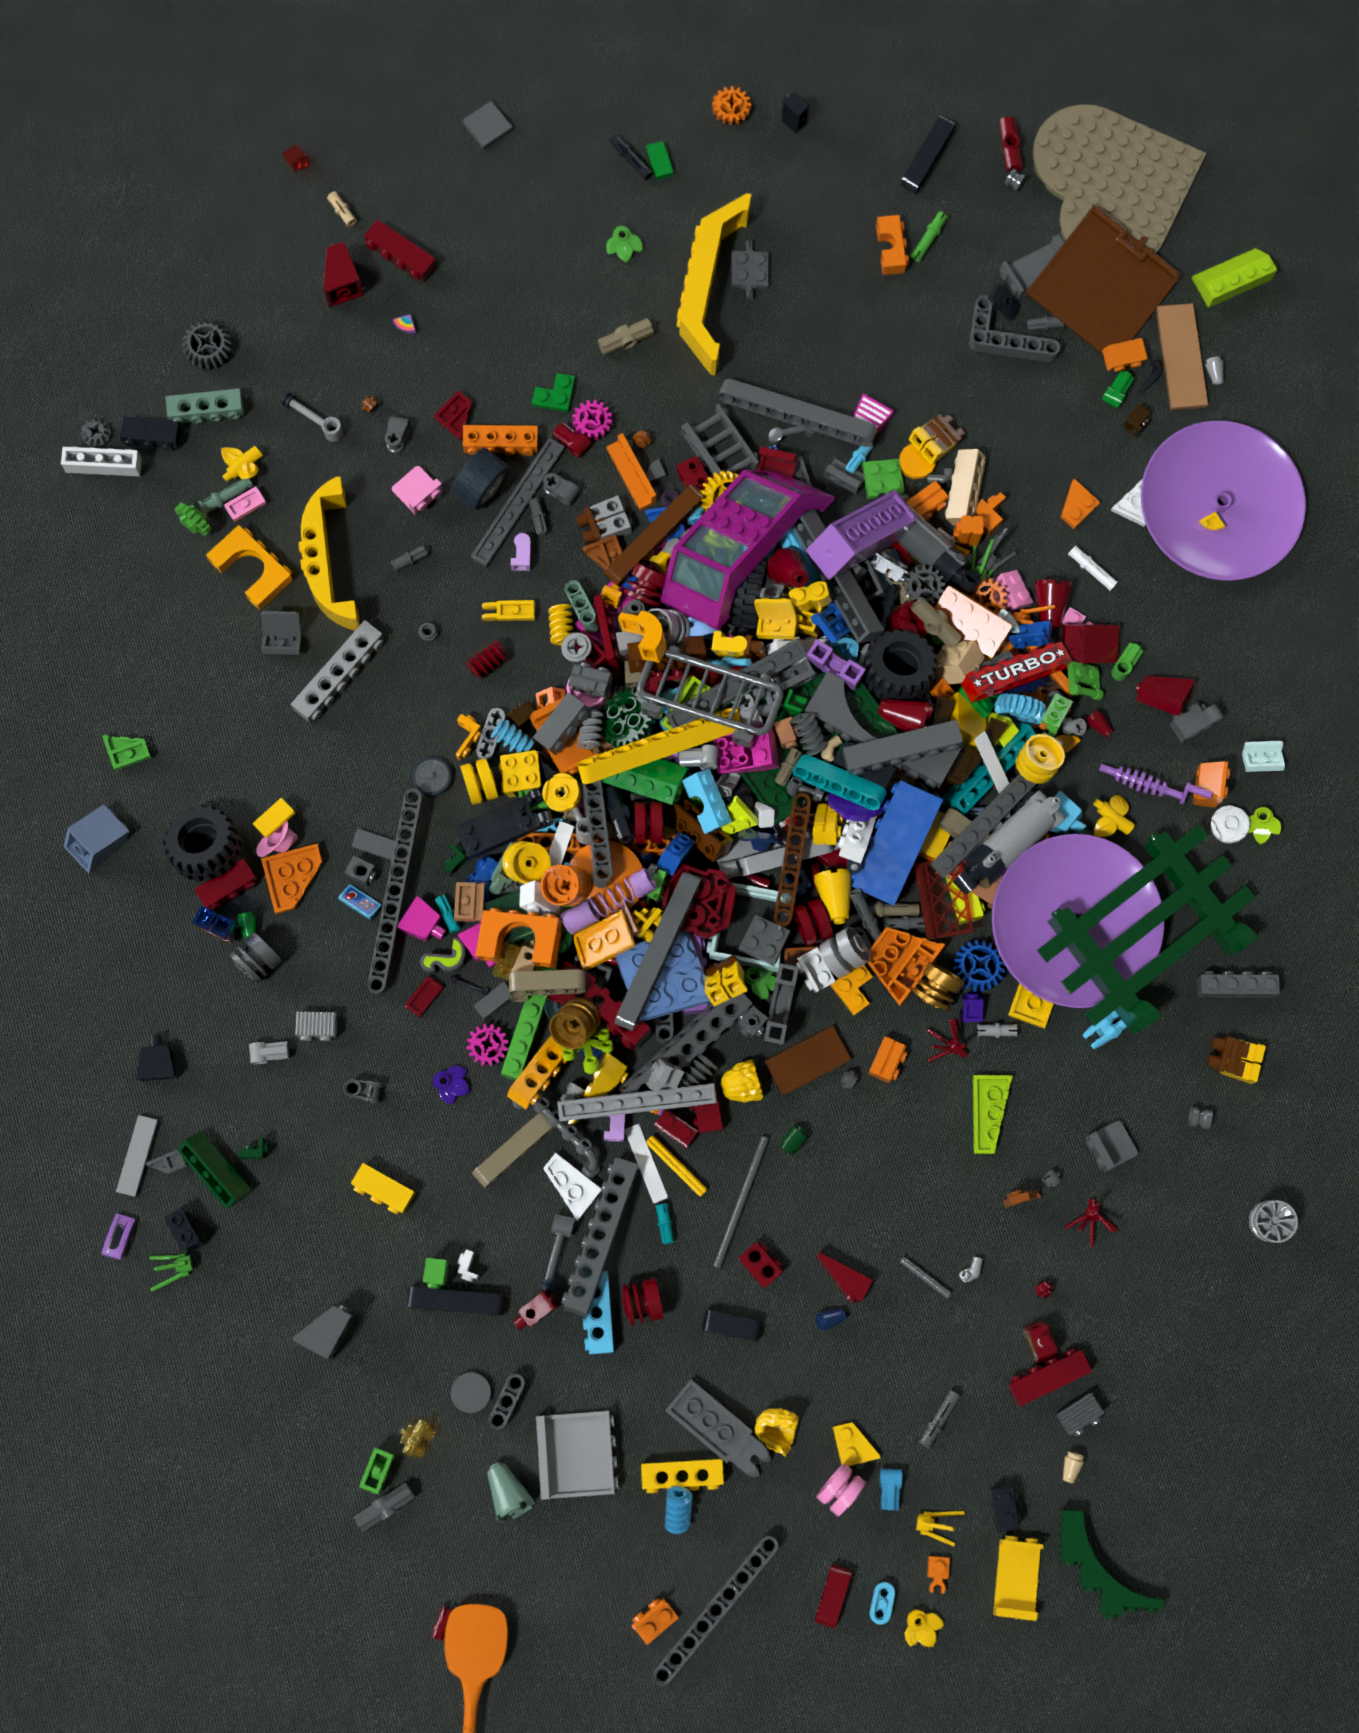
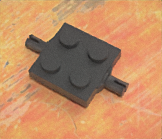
M749 240L745 241V251L731 252V287L745 289L746 300H749V297L750 300H753V290L768 288V252L753 251V241L750 240L749 243Z

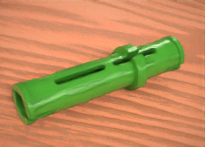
M939 211L933 222L927 226L926 233L911 254L913 260L918 254L916 262L921 261L935 237L940 234L941 227L948 219V216L945 214L940 220L943 212Z

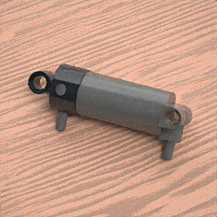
M896 491L918 518L897 542L921 565H924L925 569L928 570L932 566L933 572L939 570L937 576L944 577L940 581L945 583L944 588H947L948 585L953 586L956 584L955 588L971 596L980 583L978 574L968 570L972 563L973 555H964L956 546H953L907 503L910 499L908 495L903 496L900 492Z

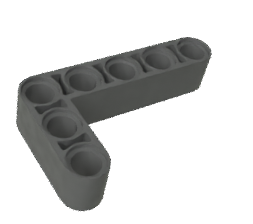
M982 295L977 298L973 310L969 347L973 351L1043 362H1053L1057 358L1060 344L1056 340L989 330L992 303L987 299L988 296ZM980 305H984L986 308L983 309V308H980L979 306H980ZM977 322H982L984 325H979ZM975 339H981L982 342H977ZM993 341H998L1000 344L996 345ZM1011 344H1016L1018 347H1012ZM1029 346L1035 347L1036 350H1031ZM1047 349H1052L1054 353L1048 352Z

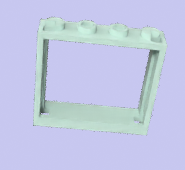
M732 883L736 887L738 895L776 902L777 891ZM783 893L780 899L783 903L788 904L791 896L788 893ZM781 912L779 922L785 923L788 916L785 912ZM719 932L713 937L712 942L708 941L706 952L710 953L709 959L723 962L732 955L716 952L720 936ZM781 953L774 967L756 959L736 956V958L743 966L777 972Z

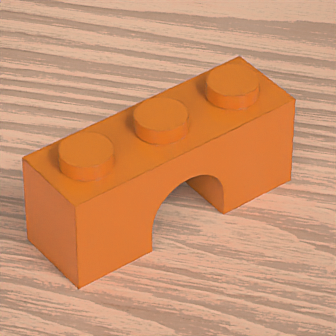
M899 215L878 217L876 223L878 242L886 241L893 246L891 249L882 250L881 265L883 275L904 273L906 266L909 265L908 255L904 253L906 239L902 238L904 224L900 222Z

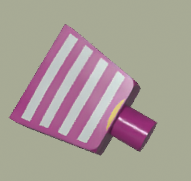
M863 394L853 417L876 425L878 428L877 435L891 420L893 410Z

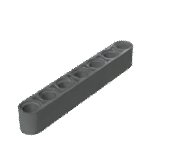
M601 780L590 784L582 783L593 882L596 887L603 889L607 888L611 883L612 865ZM588 788H595L596 790L591 791ZM591 805H596L598 808H592ZM593 822H598L600 825L596 826ZM594 840H601L602 843H597ZM597 857H602L605 860L600 861L597 859ZM599 875H605L607 878H600Z

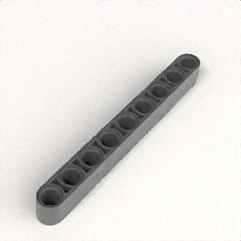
M725 379L718 393L719 400L726 404L863 447H870L878 431V428L873 423L733 379Z
M685 871L682 873L617 1013L616 1025L631 1031L636 1029L701 887L702 878Z
M767 1535L760 1539L656 1666L653 1677L657 1684L667 1685L776 1553L778 1542L774 1537ZM768 1539L774 1542V1548L771 1551H766L763 1548L764 1541ZM756 1555L761 1558V1564L758 1567L750 1565L752 1556ZM739 1572H746L748 1574V1579L745 1583L737 1581ZM726 1588L734 1589L735 1595L732 1599L724 1597L723 1592ZM719 1604L722 1611L719 1615L711 1614L710 1608L712 1605ZM701 1620H705L708 1623V1629L703 1632L697 1629V1624ZM686 1637H693L695 1639L693 1647H685L683 1641ZM673 1653H679L682 1656L679 1664H673L670 1661ZM664 1669L668 1672L669 1675L666 1680H659L657 1678L659 1670Z

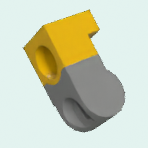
M678 538L669 540L657 556L653 555L649 561L655 569L667 574L671 558L670 550L679 542Z

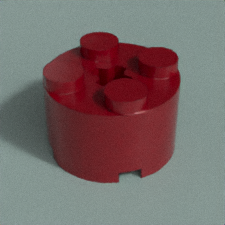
M916 601L904 603L891 614L888 624L890 633L892 630L899 629L900 632L908 630L911 634H919L920 638L928 633L924 628L925 623L911 610L912 604Z

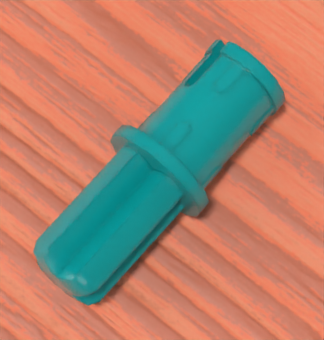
M441 895L437 897L435 901L442 914L441 918H444L449 932L454 933L460 930L461 926L458 921L454 920L455 910H452L446 896Z
M668 1204L656 1205L659 1222L657 1226L660 1227L662 1243H673L671 1227L673 1221H670Z

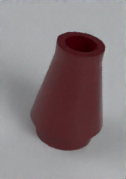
M1097 709L1086 718L1087 724L1104 738L1113 731L1103 713Z

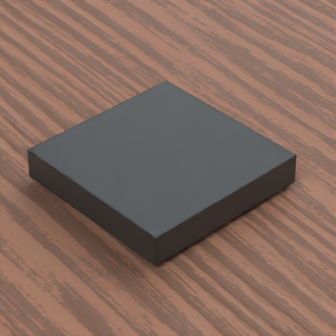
M492 101L462 120L465 127L483 149L513 130L510 123Z

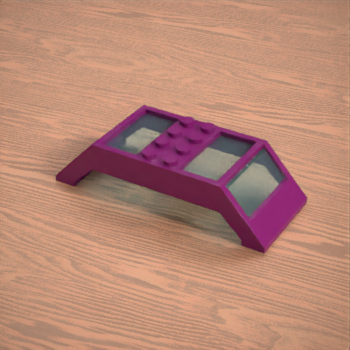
M743 470L673 547L661 602L719 630L730 618L729 611L736 588L806 510L819 509L824 512L834 500V496L777 471Z

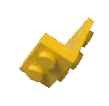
M787 598L755 599L754 605L759 618L757 639L794 640L798 618L793 601Z
M536 751L500 756L501 763H499V769L503 780L501 781V789L509 798L517 797V791L541 787L539 756Z

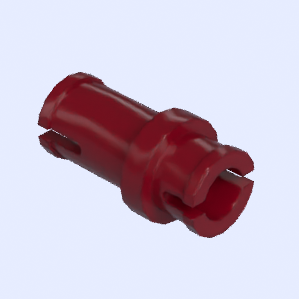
M441 1607L437 1622L432 1627L434 1629L431 1635L432 1638L440 1641L444 1640L447 1621L453 1610Z

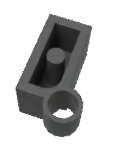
M1195 703L1188 708L1190 711L1186 713L1181 712L1179 716L1175 715L1170 726L1180 742L1184 743L1214 726L1224 715L1217 704L1206 708L1204 704Z

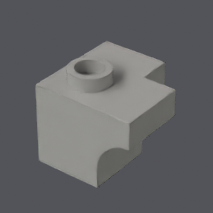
M659 1058L658 1062H655L651 1068L652 1074L646 1085L655 1092H658L663 1087H671L676 1090L684 1071L680 1067Z

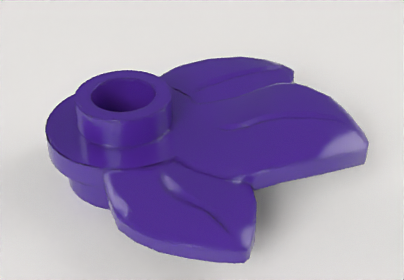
M452 1066L446 1072L440 1071L434 1075L433 1085L439 1090L440 1098L445 1103L453 1104L455 1096H463L470 1092L469 1085L463 1079L467 1072L465 1068ZM441 1077H444L446 1079V1083L444 1085L440 1083Z

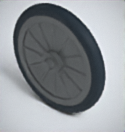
M427 757L420 760L412 772L413 785L420 793L427 796L442 794L448 789L452 781V771L449 765L437 757Z

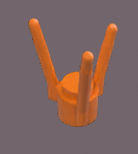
M1050 605L1032 609H1021L1020 612H1013L1011 616L1018 624L1032 625L1034 622L1030 621L1028 613L1055 609L1056 606Z

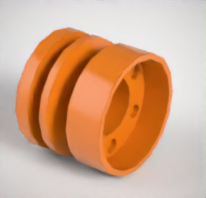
M552 866L544 873L541 879L542 894L553 905L575 906L586 900L590 893L591 882L589 876L578 866Z

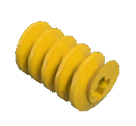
M559 604L548 609L550 614V635L552 636L550 642L554 645L562 646L564 639L572 634L568 633V631L573 630V626L567 625L573 622L572 619L567 618L572 615V612L567 611L572 608L570 604Z

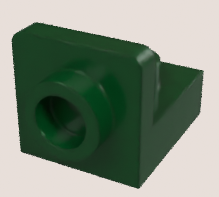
M453 844L449 847L455 856L448 858L444 867L445 872L450 876L467 861L465 851L459 845L455 847Z
M259 1137V1149H256V1146H244V1149H239V1158L241 1160L265 1159V1154L269 1153V1143L263 1137Z

